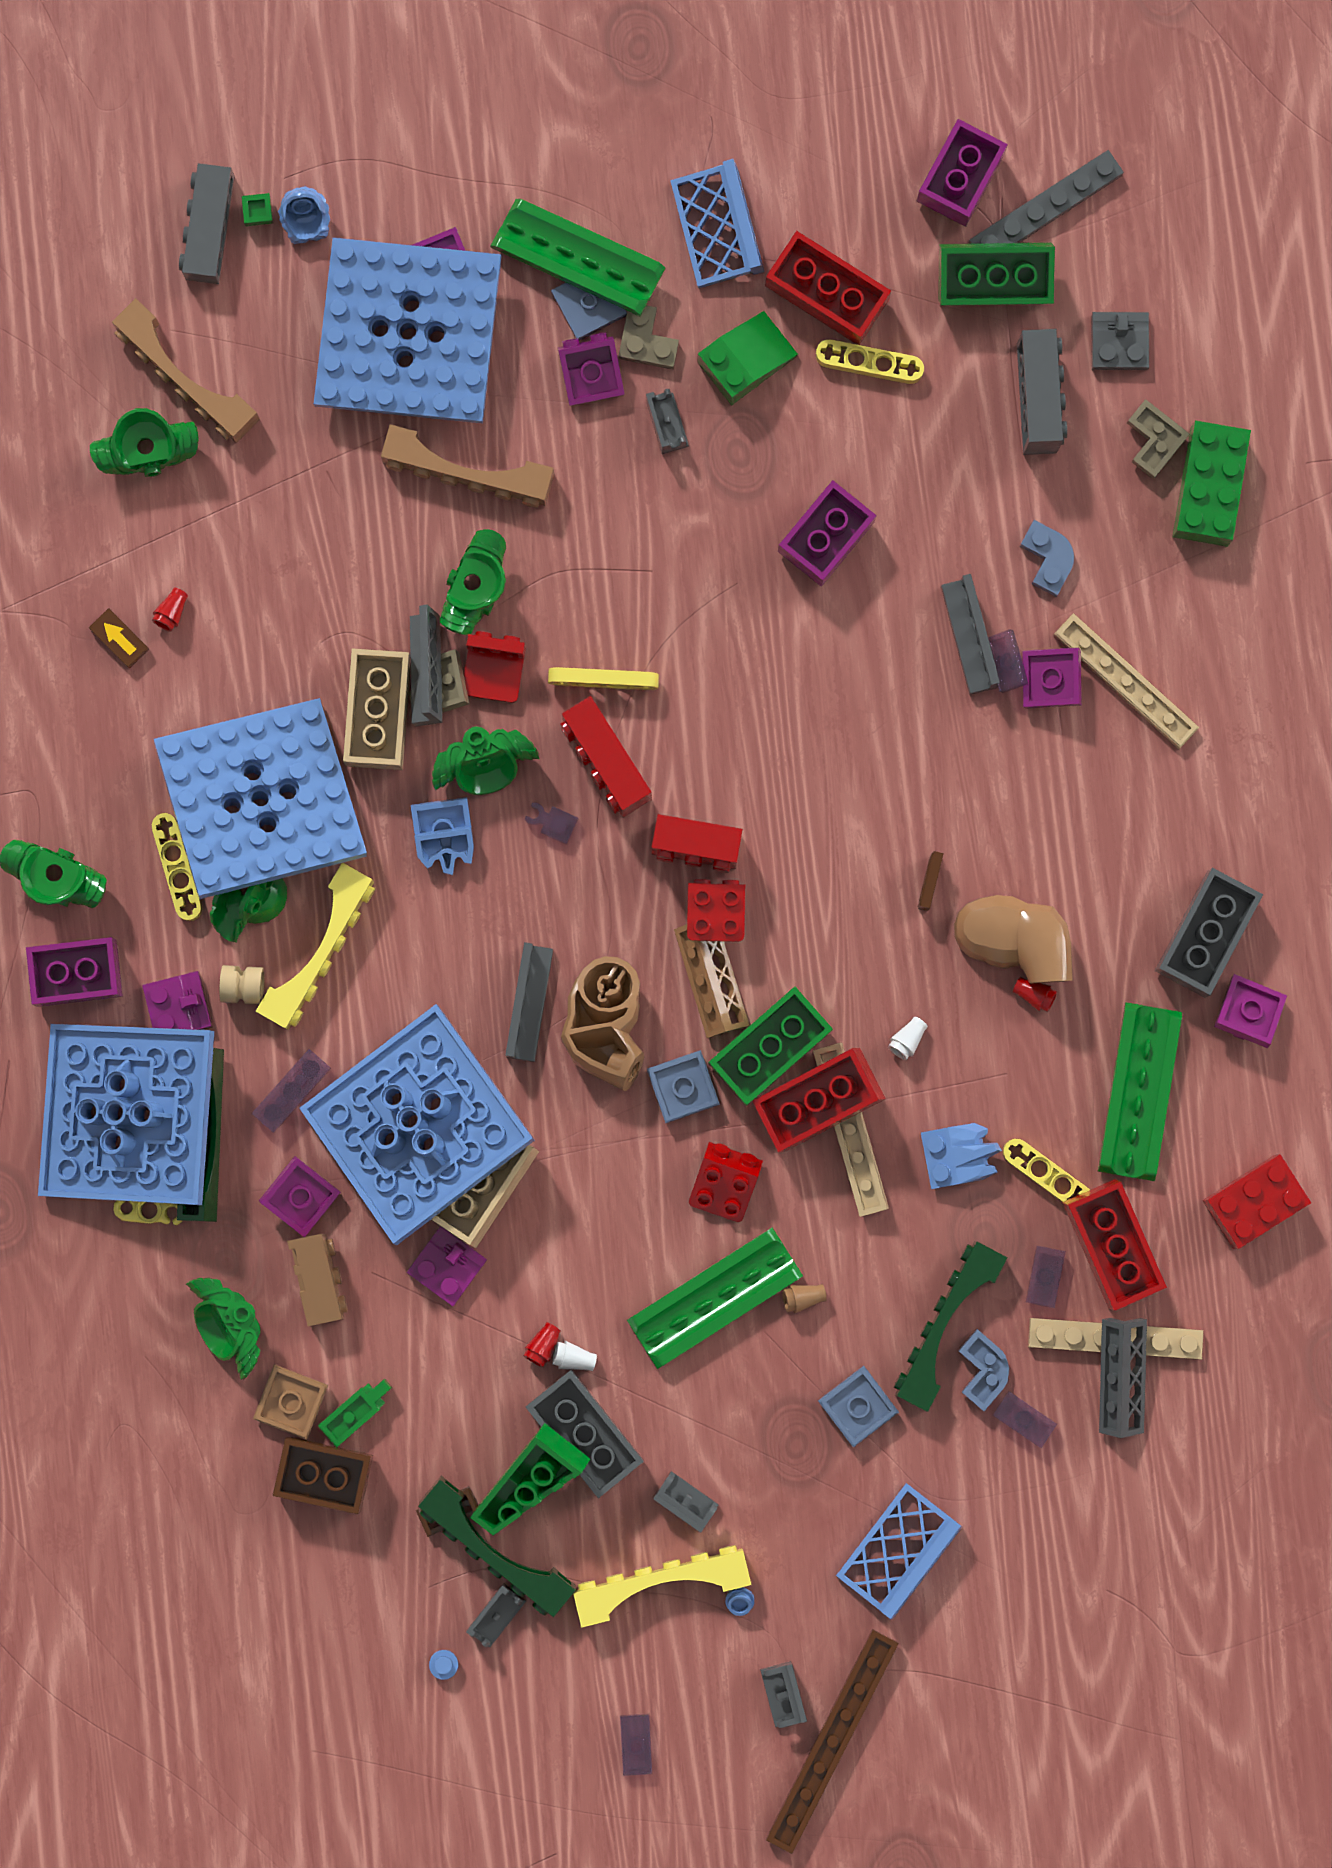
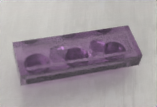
M308 1049L252 1114L275 1133L330 1071L331 1067L313 1051Z

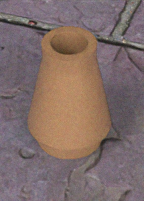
M823 1284L789 1285L788 1289L782 1290L786 1311H793L795 1314L827 1300Z

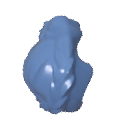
M305 186L288 191L281 201L278 213L282 227L288 233L290 241L293 244L306 243L309 240L318 241L326 238L329 232L330 215L329 206L324 196L315 189Z

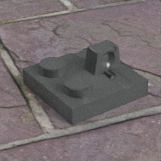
M1092 312V370L1149 369V312Z

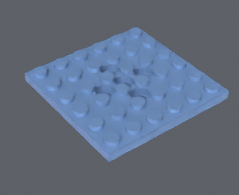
M333 238L314 406L483 424L501 254ZM417 301L419 302L418 309L413 312L405 309L408 302ZM378 326H387L388 332L384 336L379 337L374 334ZM413 328L416 330V335L412 339H404L402 337L404 330ZM435 331L444 333V338L439 342H432L430 340L431 334ZM404 356H411L413 358L412 364L408 367L399 365L400 359Z
M320 698L154 739L155 749L199 899L367 857V851ZM254 773L259 778L257 780H249L245 776ZM285 792H290L294 794L295 797L292 799H285L283 796L280 795ZM257 799H263L267 804L265 806H257L253 802ZM229 806H235L239 808V811L237 813H229L225 809ZM264 825H271L275 830L265 832L260 828Z
M437 1004L299 1108L387 1236L396 1246L535 1141ZM401 1093V1101L396 1105H392L394 1095ZM436 1098H440V1106L435 1110H431V1102ZM417 1115L418 1121L415 1126L408 1128L410 1117ZM394 1133L393 1142L385 1145L386 1136ZM428 1138H433V1146L429 1150H424V1142Z
M51 1024L38 1196L202 1205L214 1031ZM124 1079L125 1086L123 1090H120V1082ZM95 1106L96 1115L92 1118L91 1111ZM122 1107L123 1115L118 1119V1110ZM149 1109L150 1115L149 1118L145 1121V1110ZM118 1136H120L121 1143L120 1146L116 1148V1139Z

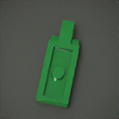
M386 1379L382 1380L374 1388L368 1383L322 1421L318 1427L337 1448L385 1404L381 1397L393 1387Z

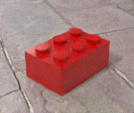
M658 814L652 843V855H656V860L673 863L674 859L685 860L684 865L701 868L703 863L713 865V870L729 873L730 868L736 869L743 829Z
M1281 1154L1270 1157L1202 1200L1233 1249H1240L1311 1204L1310 1199Z

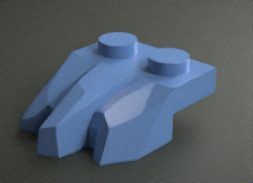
M467 797L411 805L417 857L426 868L432 867L434 861L439 859L443 873L453 875L454 863L457 857H461L464 863L472 864L474 844Z
M971 1123L921 1133L931 1189L984 1180L998 1173L995 1166L989 1165L987 1160L989 1157L1001 1152L1002 1149L998 1143H983V1138L987 1135L988 1128Z

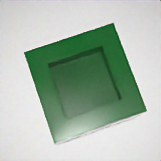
M270 193L242 196L245 226L273 224Z

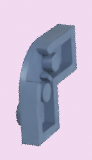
M1033 520L1020 547L1045 559L1032 584L1057 597L1073 567V548L1062 534Z
M976 1329L958 1352L975 1365L979 1372L961 1392L982 1411H985L1006 1386L1009 1376V1365L1003 1351Z

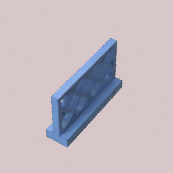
M734 159L724 161L723 165L670 180L698 288L750 273L756 275L765 272L738 167ZM721 174L723 183L717 193L705 187L709 177ZM691 183L698 188L689 201L680 195L678 186ZM702 190L714 196L707 210L695 204ZM724 190L727 198L721 196ZM719 199L729 205V211L724 219L711 213ZM682 202L688 204L685 210ZM692 207L704 213L697 227L687 222L686 217ZM731 216H732L733 224H731V223L728 222L729 219L731 218ZM708 217L721 223L714 237L701 230ZM725 226L736 232V237L731 246L718 239ZM689 228L694 230L692 237ZM699 234L711 240L704 254L694 249L693 243ZM716 243L728 249L721 263L708 257ZM738 243H739L740 251L737 250V249H735V247L737 246ZM732 253L742 257L743 268L732 270L725 266ZM696 255L701 257L699 263L697 261ZM706 260L718 266L712 277L702 279L700 269Z
M906 1483L836 1576L879 1609L884 1615L893 1620L961 1530L962 1526ZM907 1492L917 1498L919 1511L902 1513L901 1500ZM921 1502L931 1510L922 1511ZM898 1506V1514L891 1515L894 1509ZM936 1513L944 1521L937 1530L925 1531L923 1514ZM919 1515L922 1532L905 1534L903 1517ZM899 1517L901 1534L884 1536L883 1524L889 1518ZM880 1529L881 1537L873 1538ZM933 1534V1536L927 1542L926 1535ZM922 1535L924 1547L920 1553L907 1554L905 1537ZM902 1538L904 1555L887 1557L885 1540ZM882 1541L884 1558L867 1560L866 1546L869 1542ZM862 1553V1554H863V1560H861V1561H856V1559H857V1558L859 1557V1555ZM916 1557L909 1566L908 1558ZM905 1559V1573L900 1577L890 1578L888 1560ZM884 1561L886 1578L870 1580L868 1563ZM864 1564L866 1581L853 1582L845 1574L852 1565ZM898 1580L895 1586L891 1589L890 1581ZM887 1582L888 1595L882 1603L872 1597L870 1584ZM865 1584H866V1585H867V1592H866L865 1590H863L861 1587H859L858 1585H865Z

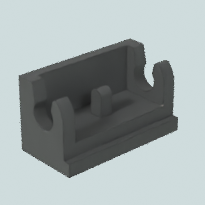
M665 389L664 393L655 395L654 392L646 394V404L661 454L689 447L676 401L670 389Z
M672 1471L653 1497L656 1502L700 1533L719 1505Z
M503 1583L469 1626L466 1633L471 1637L477 1638L484 1647H491L525 1604L526 1600Z
M791 1661L760 1669L775 1727L783 1728L807 1722Z

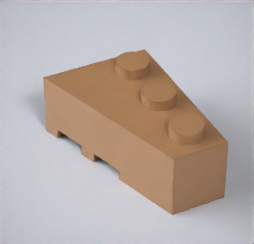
M317 1234L287 1241L289 1250L292 1249L295 1262L293 1268L295 1275L298 1276L300 1297L307 1325L314 1326L344 1319L343 1313L348 1312L345 1296H339L337 1285L342 1284L339 1267H333L331 1256L336 1255L333 1239H328L327 1234Z

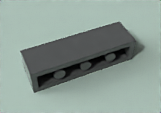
M198 163L197 172H192L190 186L191 189H194L193 199H188L187 216H190L189 227L185 226L183 230V243H186L185 254L181 253L179 258V270L182 271L186 280L219 284L234 183V173L231 167Z

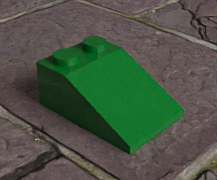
M765 311L722 335L699 352L697 363L732 406L796 358L798 353Z

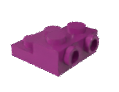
M606 333L591 335V341L582 343L579 342V338L565 340L562 342L563 347H558L569 406L625 395L614 338L607 337Z

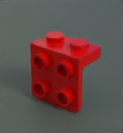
M476 631L475 635L468 634V653L464 672L467 695L469 697L515 703L519 695L526 651L525 643L520 642V638L505 635L503 639L492 638L491 633Z
M695 879L694 883H688L687 938L691 941L741 942L745 936V884H739L738 880H722V884H711V880Z
M709 1142L689 1198V1205L735 1222H741L756 1185L763 1160L756 1158L750 1153H740L732 1150L724 1144Z

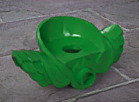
M135 408L126 412L117 421L112 436L93 441L90 444V456L96 467L106 474L129 475L140 472L144 473L145 477L158 476L166 466L178 465L186 461V459L195 456L199 441L197 426L192 421L168 424L160 414L153 410ZM152 440L154 443L152 452L142 454L138 451V443L140 441Z
M490 529L477 531L467 546L457 570L452 569L448 576L446 585L450 586V589L447 592L446 601L442 607L440 623L450 631L462 635L471 634L475 625L483 616L490 615L494 603L499 600L504 592L506 579L502 566L506 542L496 531ZM469 575L478 576L481 580L480 587L476 590H468L464 585L465 578Z
M472 727L464 734L463 743L454 742L449 745L447 751L437 755L433 767L434 770L432 771V784L436 791L456 778L458 786L464 792L473 795L494 793L504 789L516 777L518 766L515 759H539V752L534 747V744L517 730L507 732L503 729H497L489 734L482 727Z
M12 840L1 851V868L6 873L20 880L24 892L36 903L44 905L60 904L68 907L69 903L95 908L101 902L106 890L107 879L103 874L73 860L75 854L59 848L56 853L34 843ZM51 865H58L62 868L63 874L58 881H50L46 876V871Z
M283 878L250 886L245 895L242 894L241 889L214 895L210 912V921L214 929L224 939L236 943L247 923H264L277 917L284 909L287 901V886Z
M197 1278L190 1280L186 1285L198 1298L203 1300L194 1308V1319L204 1343L213 1355L220 1360L227 1361L235 1356L240 1380L245 1379L255 1367L260 1355V1349L256 1345L260 1335V1325L255 1318L254 1307L246 1302L245 1298L238 1292H233L229 1288H223L221 1281L218 1279Z

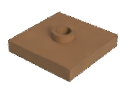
M274 1364L253 1419L307 1440L328 1384Z

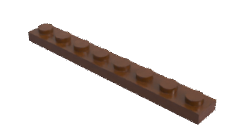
M874 1629L871 1630L766 1837V1841L790 1854L793 1853L899 1644L897 1641Z

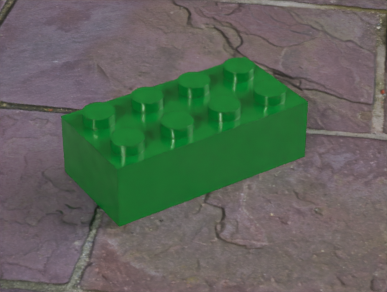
M1052 243L939 244L938 301L940 305L1054 304L1055 246Z
M1195 420L1189 433L1172 537L1228 547L1234 538L1251 430Z
M795 986L712 1058L708 1064L746 1107L831 1033L833 1028Z

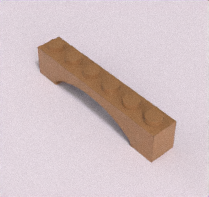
M136 298L112 321L116 328L114 332L116 337L125 345L130 342L137 349L134 352L137 357L145 364L150 361L157 368L154 372L165 383L170 380L177 387L174 391L185 402L190 399L197 406L194 410L205 421L211 419L218 426L215 430L225 440L231 438L237 443L260 420L257 412L238 394L234 397L223 396L199 386L186 377L163 351L156 332V328L160 325L156 317Z
M391 424L389 425L381 454L382 462L391 470L401 472L403 468L414 471L413 474L421 478L429 479L430 476L441 478L440 481L447 485L457 486V483L468 485L469 490L477 493H484V490L494 492L497 498L509 501L512 497L522 500V504L538 508L539 505L546 506L554 478V468L526 461L523 467L506 471H482L462 467L431 452L419 441L417 431Z

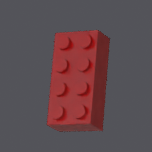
M797 230L767 274L765 280L767 288L857 345L861 344L888 303L891 295L890 289Z
M591 696L562 713L563 722L560 723L562 732L569 742L573 740L576 742V754L584 766L589 764L593 769L591 777L599 790L605 788L608 793L606 801L614 814L620 812L622 817H625L652 800L650 788Z
M851 1048L753 1100V1103L777 1151L785 1152L882 1102L886 1098L861 1049Z
M1111 1180L1062 1202L1108 1308L1116 1311L1167 1288L1121 1181Z

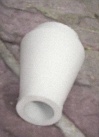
M913 1017L906 1026L890 1038L891 1043L888 1046L890 1051L903 1060L913 1056L924 1031L928 1027L927 1024L920 1018Z
M567 1341L564 1343L557 1342L552 1364L557 1365L559 1369L593 1371L597 1354L590 1353Z

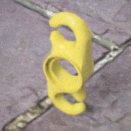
M116 1200L113 1207L115 1215L122 1221L150 1224L162 1222L169 1224L170 1219L167 1216V1210L171 1207L177 1209V1204L154 1203L157 1206V1214L152 1219H147L142 1215V1207L147 1202L129 1201L132 1205V1211L128 1214H124L121 1211V1205L125 1201ZM176 1217L172 1222L174 1225H178L182 1221H178Z

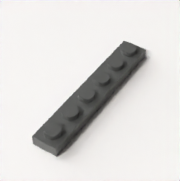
M1107 150L971 238L969 244L1020 243L1123 176L1124 172L1110 151Z

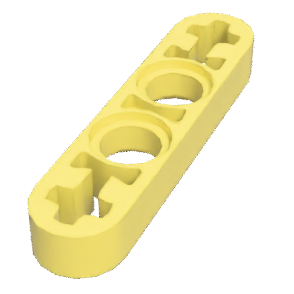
M824 340L816 349L817 362L826 368L906 384L917 383L922 378L924 372L923 362L918 357L836 340ZM827 347L832 348V353L841 355V349L846 350L843 363H838L840 360L838 356H831L830 360H826L825 354L821 353V351L824 352ZM853 352H859L863 355L864 362L859 366H853L849 363L848 356ZM885 357L889 359L892 367L886 372L878 370L876 361L879 358ZM896 360L901 361L899 367L908 368L909 364H914L915 369L919 370V372H914L913 376H908L907 370L899 369L898 374H894Z
M555 667L548 670V684L656 690L659 685V674L641 671Z
M162 813L153 819L152 831L174 907L178 916L183 920L194 921L202 914V902L197 894L177 821L172 815ZM166 819L168 823H173V826L169 828L170 837L174 838L177 836L178 840L167 841L164 844L161 843V840H167L165 833L162 830H158V827L162 825V820ZM171 846H177L181 850L180 858L174 862L168 861L165 856L166 850ZM179 873H185L189 877V883L183 889L176 888L173 884L174 877ZM193 890V895H188L191 904H196L197 908L192 910V915H188L187 912H182L181 909L186 906L184 898L180 897L178 899L177 894H186Z
M1012 1139L1004 1145V1159L1061 1202L1066 1201L1067 1198L1074 1194L1076 1186L1081 1188L1077 1193L1078 1195L1090 1190L1025 1141ZM1019 1144L1022 1146L1021 1153L1026 1157L1029 1156L1030 1152L1035 1155L1027 1162L1025 1169L1020 1166L1025 1162L1020 1157L1011 1159L1010 1146L1016 1147ZM1037 1160L1043 1161L1047 1166V1172L1042 1177L1034 1176L1031 1171L1032 1164ZM1063 1177L1070 1182V1190L1066 1194H1059L1055 1190L1054 1184L1058 1178Z

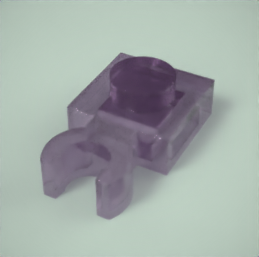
M533 802L531 807L539 811V816L535 819L526 816L525 821L530 825L542 824V834L567 845L578 822V817L553 806L550 812L547 813L540 804Z

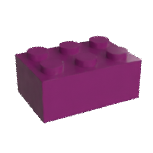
M957 119L919 190L917 202L966 227L1002 161L1008 144Z
M832 480L778 546V552L822 587L875 523L877 515Z
M109 937L26 947L32 1005L42 1007L123 997L117 940Z

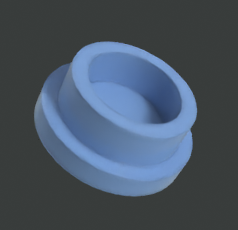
M743 1587L730 1590L725 1598L726 1607L734 1615H746L754 1606V1595L750 1590Z
M439 1650L432 1655L429 1661L430 1671L438 1679H449L457 1672L458 1659L449 1650Z

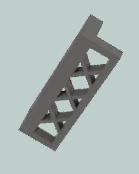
M971 574L963 575L959 581L941 585V590L969 695L996 689L1000 681Z
M421 605L419 606V615L410 616L412 724L416 727L443 723L440 615L430 606Z
M524 942L505 1054L507 1058L535 1062L553 956V949L533 946L532 943Z
M1113 1318L1102 1319L1099 1433L1117 1438L1144 1433L1147 1319L1138 1318L1128 1321ZM1131 1328H1136V1338L1132 1342ZM1135 1356L1136 1363L1133 1370L1131 1371L1130 1362ZM1134 1384L1135 1394L1130 1399V1389ZM1133 1413L1134 1427H1129V1418Z

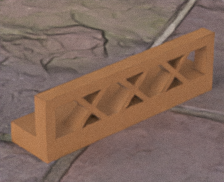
M687 924L674 929L706 1037L711 1038L750 1026L725 943L718 941H691L687 938ZM713 954L719 958V968L713 964ZM721 981L727 984L729 991L727 996L721 990ZM730 1008L735 1011L738 1023H731L728 1013Z

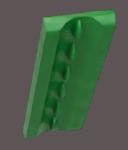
M515 199L490 245L494 250L637 316H641L666 270L660 262L523 199Z
M1125 1002L1097 1172L1155 1181L1182 1012Z
M772 1227L635 1314L627 1322L656 1368L659 1369L794 1283L803 1275Z

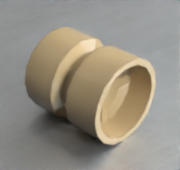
M223 965L220 975V1002L237 1003L239 999H243L245 1004L260 1005L264 994V968L247 967L245 971H242L239 966Z

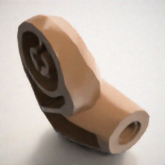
M993 895L969 902L958 912L954 923V937L959 948L968 957L1004 969L1020 966L1029 983L1073 981L1071 940L1068 925L1053 906L1028 904L1013 896Z
M605 956L593 960L575 980L568 996V1016L564 1024L561 1040L573 1063L590 1075L623 1091H627L636 1080L644 1061V1053L629 1035L638 1020L640 981L637 972L628 962L618 957Z

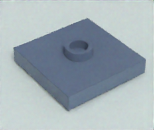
M564 283L551 290L575 338H579V340L627 316L624 309L568 283Z
M701 1050L647 1069L665 1124L720 1105Z
M862 1366L818 1400L852 1447H855L899 1413L865 1366Z

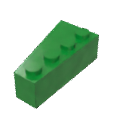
M544 1423L480 1502L470 1518L490 1534L495 1535L528 1509L539 1504L545 1497L562 1488L572 1478L579 1476L587 1466L590 1458Z

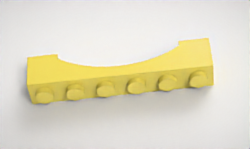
M344 863L340 865L328 886L333 891V908L330 923L320 947L309 963L294 978L276 989L269 987L256 1010L257 1013L289 1030L291 1025L297 1026L303 1015L300 1009L304 1002L312 1000L318 987L314 986L320 976L323 978L326 976L332 965L329 959L333 952L339 953L347 939L343 936L349 926L353 928L361 915L358 909L362 902L368 903L375 891V888L372 887L374 881Z
M736 1545L727 1546L719 1549L720 1554L709 1557L708 1552L699 1553L691 1556L692 1561L680 1564V1560L676 1559L662 1563V1569L652 1571L651 1566L634 1570V1576L624 1578L623 1573L606 1577V1583L596 1585L595 1580L578 1584L579 1589L573 1595L581 1628L610 1621L609 1614L622 1601L643 1589L660 1583L678 1580L705 1581L722 1586L723 1592L749 1586L751 1581L743 1549L737 1550Z

